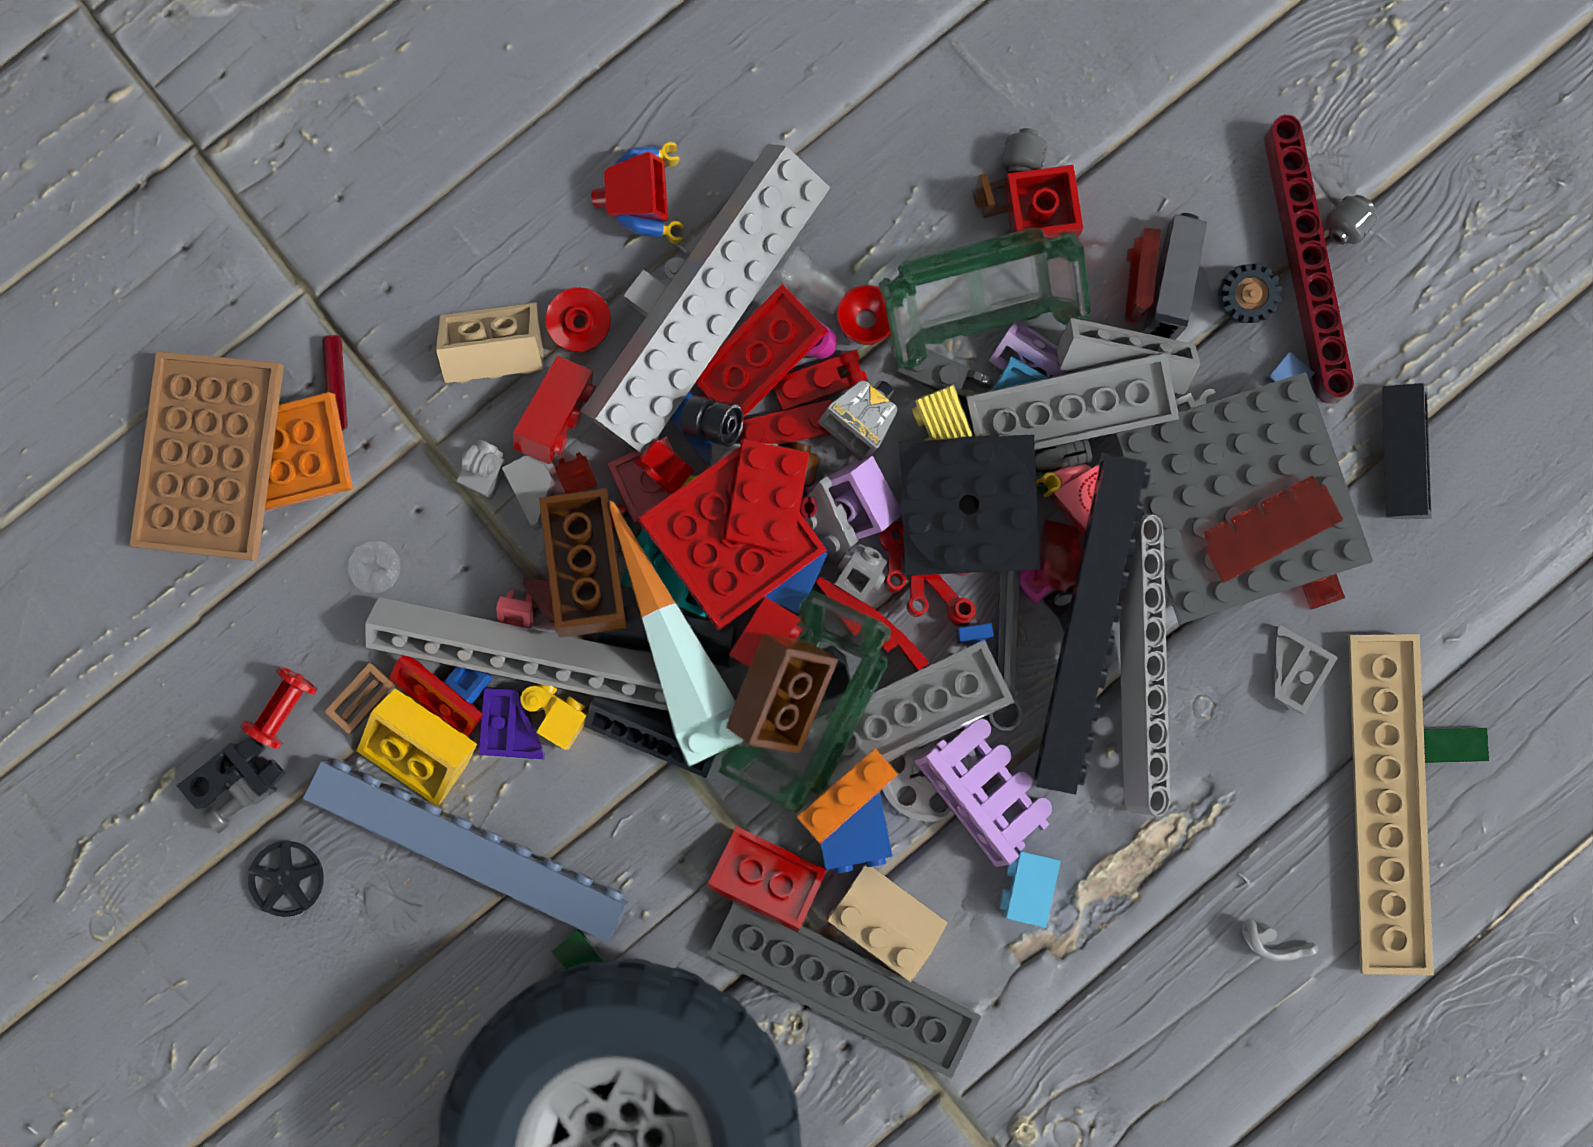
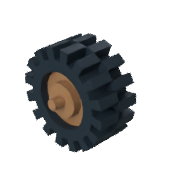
M1261 264L1237 266L1235 269L1230 270L1226 274V278L1221 281V290L1218 292V296L1221 298L1220 306L1224 308V313L1227 316L1232 317L1237 322L1259 323V321L1266 320L1270 317L1269 315L1276 312L1278 303H1281L1280 291L1283 290L1282 285L1278 283L1280 279L1272 273L1273 270Z

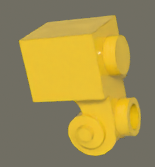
M536 684L526 688L521 695L522 706L531 712H539L544 709L546 714L536 733L562 749L569 750L585 724L587 713L583 712L586 706L570 696L566 701L555 695L557 688L553 686Z

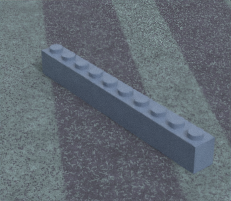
M334 758L332 762H320L303 799L601 940L609 942L612 939L629 903L622 899L624 894L619 890L609 886H605L604 890L592 885L593 879L576 871L574 875L562 871L563 865L547 857L543 861L532 857L533 851L517 843H514V846L511 847L501 842L503 838L501 835L488 829H484L483 833L471 828L472 822L461 816L454 815L453 818H449L441 814L442 808L428 801H424L423 804L411 800L413 794L395 786L393 790L381 786L382 779L366 772L363 773V776H360L351 771L352 765Z

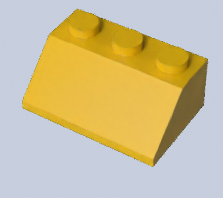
M395 688L371 712L357 752L431 803L439 806L468 765L477 744L465 734L460 733L445 723L440 717L423 708L411 697L404 695Z

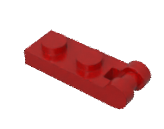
M858 350L845 352L838 357L785 375L774 387L781 410L801 407L851 389L861 380L868 382L866 372L861 370L858 362L861 360ZM846 367L849 376L840 379L837 370Z

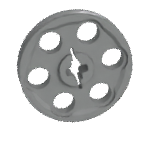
M952 731L927 743L920 749H914L902 755L905 760L904 770L898 773L882 789L888 801L900 813L915 820L931 822L955 815L949 806L943 812L933 811L929 801L938 791L926 776L918 775L910 778V775L919 773L921 770L914 762L915 759L922 753L935 749V745L940 740L948 736L955 737L960 731ZM974 749L960 760L967 770L978 761ZM910 786L915 790L916 799L911 805L906 806L898 802L896 796L901 787Z

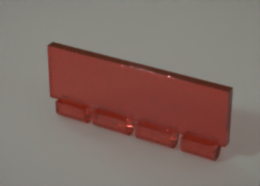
M1310 476L1290 487L1295 498L1294 500H1292L1287 490H1283L1262 501L1260 504L1266 515L1263 516L1259 508L1254 505L1231 517L1235 531H1232L1227 521L1205 531L1204 535L1209 545L1204 548L1222 583L1243 574L1343 521L1326 485L1319 486L1315 477Z

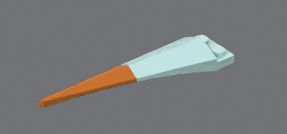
M610 502L609 508L637 599L674 734L688 766H691L744 742L726 728L736 701L615 503Z

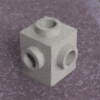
M859 544L854 553L847 551L838 564L837 568L841 569L842 572L835 585L863 602L871 589L877 592L887 575L882 571L887 560L882 558L877 550Z

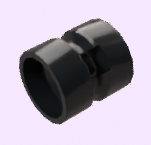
M693 395L688 399L681 416V429L684 435L702 441L708 440L714 444L726 447L732 446L737 441L743 427V411L739 405L725 401L719 402L713 398L701 395Z

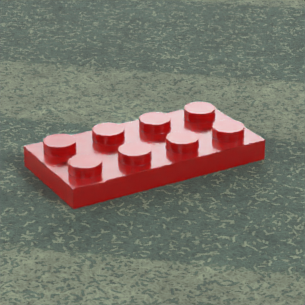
M781 284L717 350L695 383L709 398L719 402L725 401L739 405L743 411L744 418L829 331L787 286Z

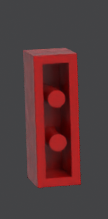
M557 356L513 432V449L549 465L555 454L561 455L567 443V432L570 428H576L582 413L580 409L583 403H587L596 389V386L592 384L593 371Z

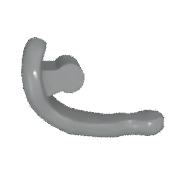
M1247 919L1243 923V937L1248 946L1265 959L1272 961L1295 960L1300 957L1315 955L1318 952V947L1315 943H1306L1290 949L1263 947L1264 944L1276 940L1277 932L1264 923L1257 927L1253 919Z

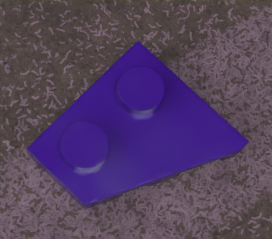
M484 688L479 755L545 759L544 750L529 713L521 704L520 691Z

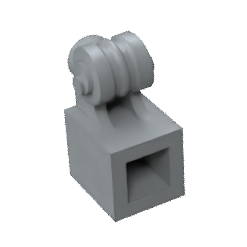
M681 258L668 260L664 269L667 278L664 280H657L645 270H642L624 294L627 304L647 317L683 266L685 260Z
M479 439L477 445H473L463 454L462 471L456 482L492 500L505 474L502 467L508 465V463L501 459L503 453L498 451L497 447Z

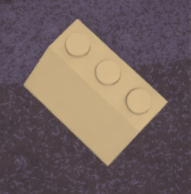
M537 302L440 315L436 352L445 383H465L472 379L487 377L495 379L503 375L516 373L531 374L535 371L543 370V344Z
M866 863L827 916L828 922L909 982L913 980L928 959L948 924L947 921L875 868L867 867Z

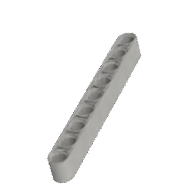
M1142 515L1140 523L1134 522L1132 536H1136L1135 550L1132 557L1127 556L1125 569L1129 570L1126 589H1120L1119 603H1122L1119 624L1124 802L1127 810L1132 813L1160 817L1168 811L1170 806L1164 536L1160 518L1156 515Z

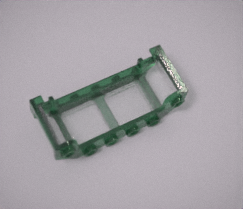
M1029 228L906 260L897 267L899 275L891 281L890 278H884L878 284L880 295L886 308L893 344L891 352L899 369L919 366L928 356L926 344H940L949 338L971 336L980 330L991 327L1001 328L1011 322L1022 319H1035L1041 314L1051 312L1056 321L1066 326L1070 318L1079 320L1092 318L1084 246L1072 232L1063 231L1059 237L1049 238L1044 237L1043 229Z
M811 590L809 596L802 601L799 607L801 623L809 628L806 635L802 636L799 641L813 643L821 649L834 645L846 655L851 681L844 695L826 702L821 701L800 753L749 745L747 748L737 744L733 748L726 750L721 760L722 765L718 771L774 803L796 813L805 807L804 799L810 791L819 794L826 788L887 668L888 658L880 653L884 641L887 642L890 639L891 631L890 628L879 620L814 590Z

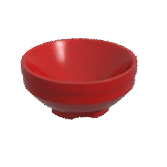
M861 285L849 290L842 297L837 310V321L843 334L849 340L861 345H873L887 338L892 332L897 318V309L891 296L885 290L873 285ZM860 312H872L876 317V323L871 328L861 327L856 320Z

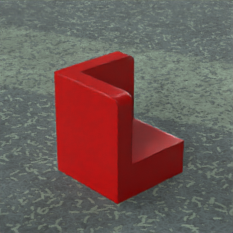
M654 439L634 462L671 495L679 490L695 471L658 439Z

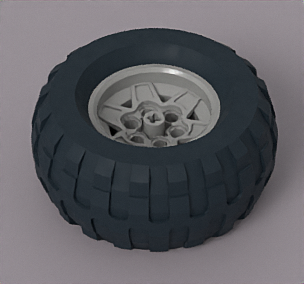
M621 959L617 961L582 963L569 967L543 980L541 979L519 993L490 1018L463 1052L456 1066L449 1089L444 1095L438 1120L440 1127L438 1147H615L613 1145L614 1142H618L619 1147H801V1129L796 1094L780 1054L766 1031L760 1028L758 1023L748 1014L747 1009L737 999L727 992L720 991L715 986L701 979L702 977L688 970L654 964L642 959ZM617 1081L610 1098L607 1100L588 1089L601 1083ZM654 1092L668 1103L675 1114H654ZM626 1102L636 1104L639 1109V1115L633 1118L625 1116L621 1105ZM590 1111H598L603 1115L605 1123L602 1126H593L588 1121L587 1114ZM561 1120L569 1131L570 1137L556 1144L558 1123ZM650 1128L659 1129L664 1136V1140L660 1143H652L647 1139L646 1131Z

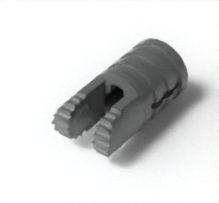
M1088 439L1039 449V451L1035 450L1036 470L1044 471L1045 469L1051 470L1055 468L1059 470L1064 467L1092 463V453Z

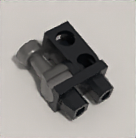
M251 736L238 744H228L222 749L223 751L219 752L176 785L195 809L207 808L216 800L217 796L227 789L232 796L220 808L213 805L202 813L205 821L217 833H221L230 825L228 818L245 806L261 803L267 796L275 792L277 788L274 785L285 774L283 768L272 759L259 768L254 759L266 749L261 742L256 741Z

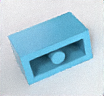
M1021 850L1017 852L1019 857L1007 866L1006 875L1011 876L1009 889H1003L999 909L1004 910L1003 916L1006 919L1047 928L1061 861L1056 858Z

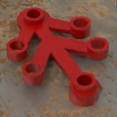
M894 521L885 530L879 532V542L888 551V575L884 580V585L890 592H898L906 584V576L901 572L902 556L905 558L903 523ZM891 532H898L901 540H894ZM956 573V574H958V575H960V576H966V575H968L969 573ZM939 574L910 576V600L907 602L906 608L911 616L920 617L929 608L928 600L924 597L925 580L948 605L947 617L952 624L964 626L974 618L976 609L973 602L968 598H960ZM890 577H897L900 580V586H894L890 581ZM913 601H918L922 604V611L914 609ZM959 605H964L968 609L967 615L959 612Z

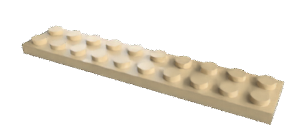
M1420 634L1349 635L1360 972L1362 974L1433 975Z

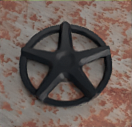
M280 841L267 846L255 857L248 870L249 890L254 901L262 911L279 917H291L308 910L319 898L324 884L323 867L317 855L309 847L294 841ZM291 847L298 848L307 853L314 863L298 868L293 866ZM280 848L278 868L259 866L261 860L268 853ZM318 873L316 891L312 898L308 900L299 885L301 880ZM256 876L273 884L265 901L262 900L257 891ZM284 893H288L300 908L283 911L275 909L273 906Z

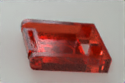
M1144 228L1139 237L1134 239L1132 248L1127 249L1126 261L1131 262L1125 307V319L1128 322H1138L1153 303L1161 229Z

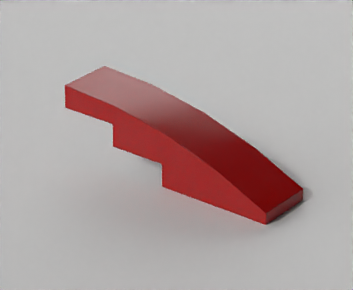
M822 577L815 581L816 586L855 636L866 628L886 654L897 646L917 672L930 663L908 637L880 612Z

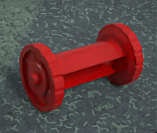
M279 666L276 670V673L283 680L256 722L244 720L240 726L246 734L256 741L277 750L283 743L276 734L302 694L305 692L315 695L318 690L303 675L283 666Z

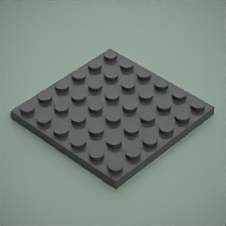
M1307 372L1179 412L1178 420L1114 434L1121 456L1144 460L1147 462L1146 469L1151 470L1148 487L1141 490L1139 502L1143 503L1142 515H1156L1160 518L1163 525L1165 585L1179 624L1374 562Z

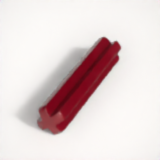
M327 335L322 339L326 393L335 394L341 429L344 431L348 427L342 338L338 335Z

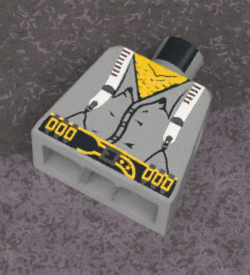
M861 380L833 402L817 423L862 460L868 458L880 446L898 411L897 407L889 401L894 390L885 381H878L872 387L866 381Z

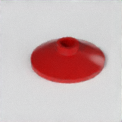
M582 287L570 288L559 293L549 304L545 319L546 328L552 340L561 348L571 352H585L594 349L604 341L610 330L611 313L606 301L595 291ZM577 318H584L586 320L583 327L578 328L574 326Z

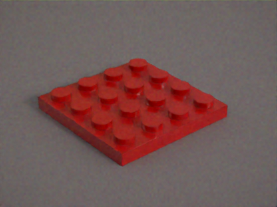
M740 446L637 519L717 630L724 627L827 551L800 512L792 553L724 540Z

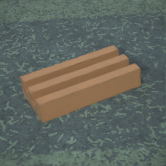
M369 662L326 709L325 713L348 734H353L393 690L396 684L389 680L387 675L380 671L375 664ZM373 674L375 678L341 716L336 713L365 680ZM382 682L384 686L350 723H347L348 718Z

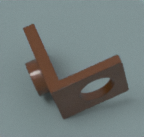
M986 173L979 175L976 187L973 189L975 205L977 208H981L984 218L1008 212L1007 204H996L992 194L994 190L1004 188L1006 179L989 183Z

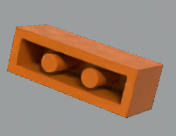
M873 748L798 814L797 817L821 843L891 782L898 773L879 751Z

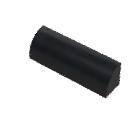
M1424 383L1382 386L1386 517L1393 519H1431L1427 387Z
M623 605L626 628L598 632V641L601 643L651 652L641 613L637 607ZM684 617L712 664L728 667L730 661L729 654L732 650L736 630L735 626L725 625L717 630L710 621Z
M596 695L589 706L584 727L707 778L717 754L688 766L675 737L667 710Z

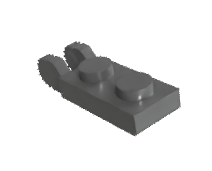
M910 342L897 370V374L935 391L954 384L958 397L964 401H967V395L976 394V392L962 388L965 379L986 388L991 387L993 382L988 376L970 370V367L913 342Z

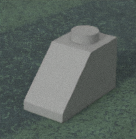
M525 455L502 467L530 525L537 530L542 527L539 498L553 496L557 484L553 474L557 473V470L552 461L549 465Z

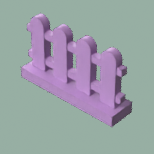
M978 719L961 727L962 731L948 743L944 739L940 740L935 745V749L922 753L914 762L995 867L1010 865L1019 857L1017 852L1026 846L1022 840L1038 827L1039 830H1044L1050 825L1046 818L1052 813V805L1045 798H1039L1034 801L1030 800L1025 793L1032 785L1030 775L1026 772H1017L1013 775L1009 773L1005 765L1011 760V751L1004 745L991 749L984 740L990 735L991 726L987 720ZM976 747L983 757L967 770L960 760ZM997 774L1003 784L987 796L981 787ZM1015 801H1018L1023 810L1008 823L1002 813Z

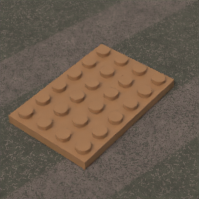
M156 351L130 547L258 561L284 370L283 364Z

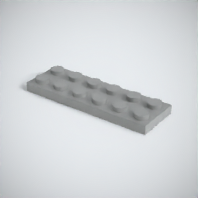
M1166 352L967 395L975 437L1034 434L1035 450L1179 419Z
M985 640L813 721L807 736L829 786H831L873 748H876L885 760L889 762L1014 703V700Z

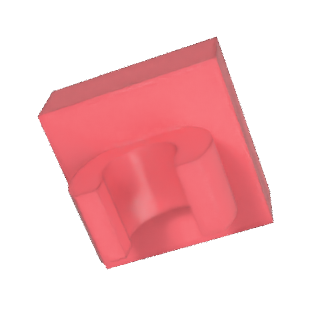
M510 590L506 597L500 596L496 606L497 622L531 629L533 624L532 595L527 593L524 601L515 599L514 590Z

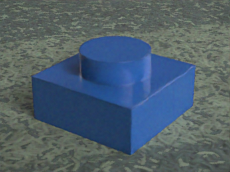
M992 623L958 628L956 630L958 643L966 642L967 648L983 640L986 642V639L994 637Z
M456 667L444 682L462 698L473 704L493 677L486 672Z

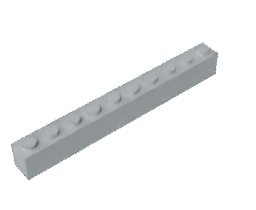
M381 597L376 601L365 622L367 648L668 711L653 655L649 653L572 637L559 638L558 634Z

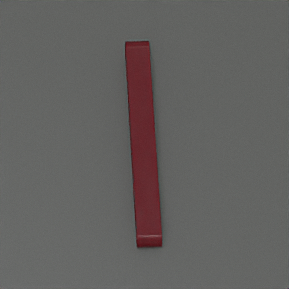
M1284 114L1279 116L1266 131L1264 143L1310 369L1315 372L1312 376L1315 393L1322 402L1332 404L1338 402L1352 391L1354 379L1302 126L1296 117ZM1277 129L1284 130L1288 134L1289 139L1281 138L1277 134ZM1283 160L1292 162L1295 170L1287 169L1283 164ZM1289 191L1297 192L1301 197V202L1294 201L1290 197ZM1296 222L1303 223L1307 227L1308 233H1301L1296 227ZM1302 253L1311 255L1314 259V265L1306 264L1302 258ZM1309 285L1317 286L1321 296H1313L1309 291ZM1316 316L1323 317L1326 320L1327 329H1322L1316 324ZM1322 348H1328L1332 351L1333 361L1326 360L1323 357ZM1329 379H1333L1339 384V393H1335L1329 388Z

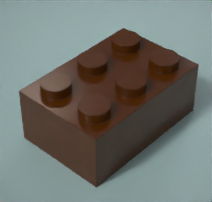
M763 633L726 728L748 745L800 753L838 659L813 643Z

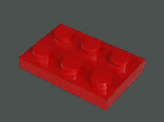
M747 439L741 441L724 536L725 541L785 553L793 552L809 458L808 452Z
M736 826L706 888L798 933L827 870Z

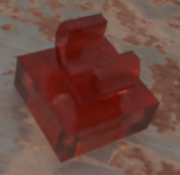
M580 452L576 453L577 459L565 462L564 458L559 459V465L555 466L557 476L566 494L577 493L598 485L586 455L583 456Z
M1337 574L1302 585L1310 610L1345 599Z

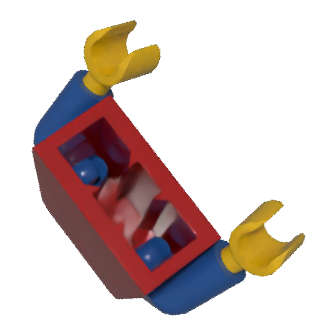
M668 142L663 145L662 150H658L656 146L636 147L627 150L615 162V165L606 168L604 171L605 187L592 190L591 201L596 209L606 207L608 215L617 219L620 226L634 233L658 238L666 235L670 243L678 244L682 242L683 238L674 237L671 235L670 230L673 228L684 229V225L679 221H673L668 226L663 223L668 221L665 166L674 167L680 160L679 156L670 157L666 153L676 152L677 145L673 142Z

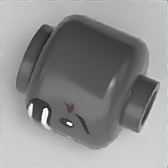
M1022 128L1018 133H1013L1007 137L1002 156V166L1008 171L1007 173L1043 169L1047 143L1038 136L1039 133L1036 130Z
M1361 195L1345 196L1340 199L1326 218V224L1330 230L1328 233L1330 238L1342 245L1345 243H1360L1376 223L1377 217L1374 204Z

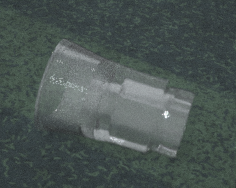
M800 246L792 253L774 282L776 286L784 284L792 293L807 300L819 309L823 308L831 315L838 308L839 303L850 289L845 284L839 282L840 279L813 260Z

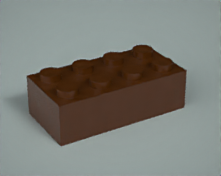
M607 489L539 498L555 627L559 638L626 628Z

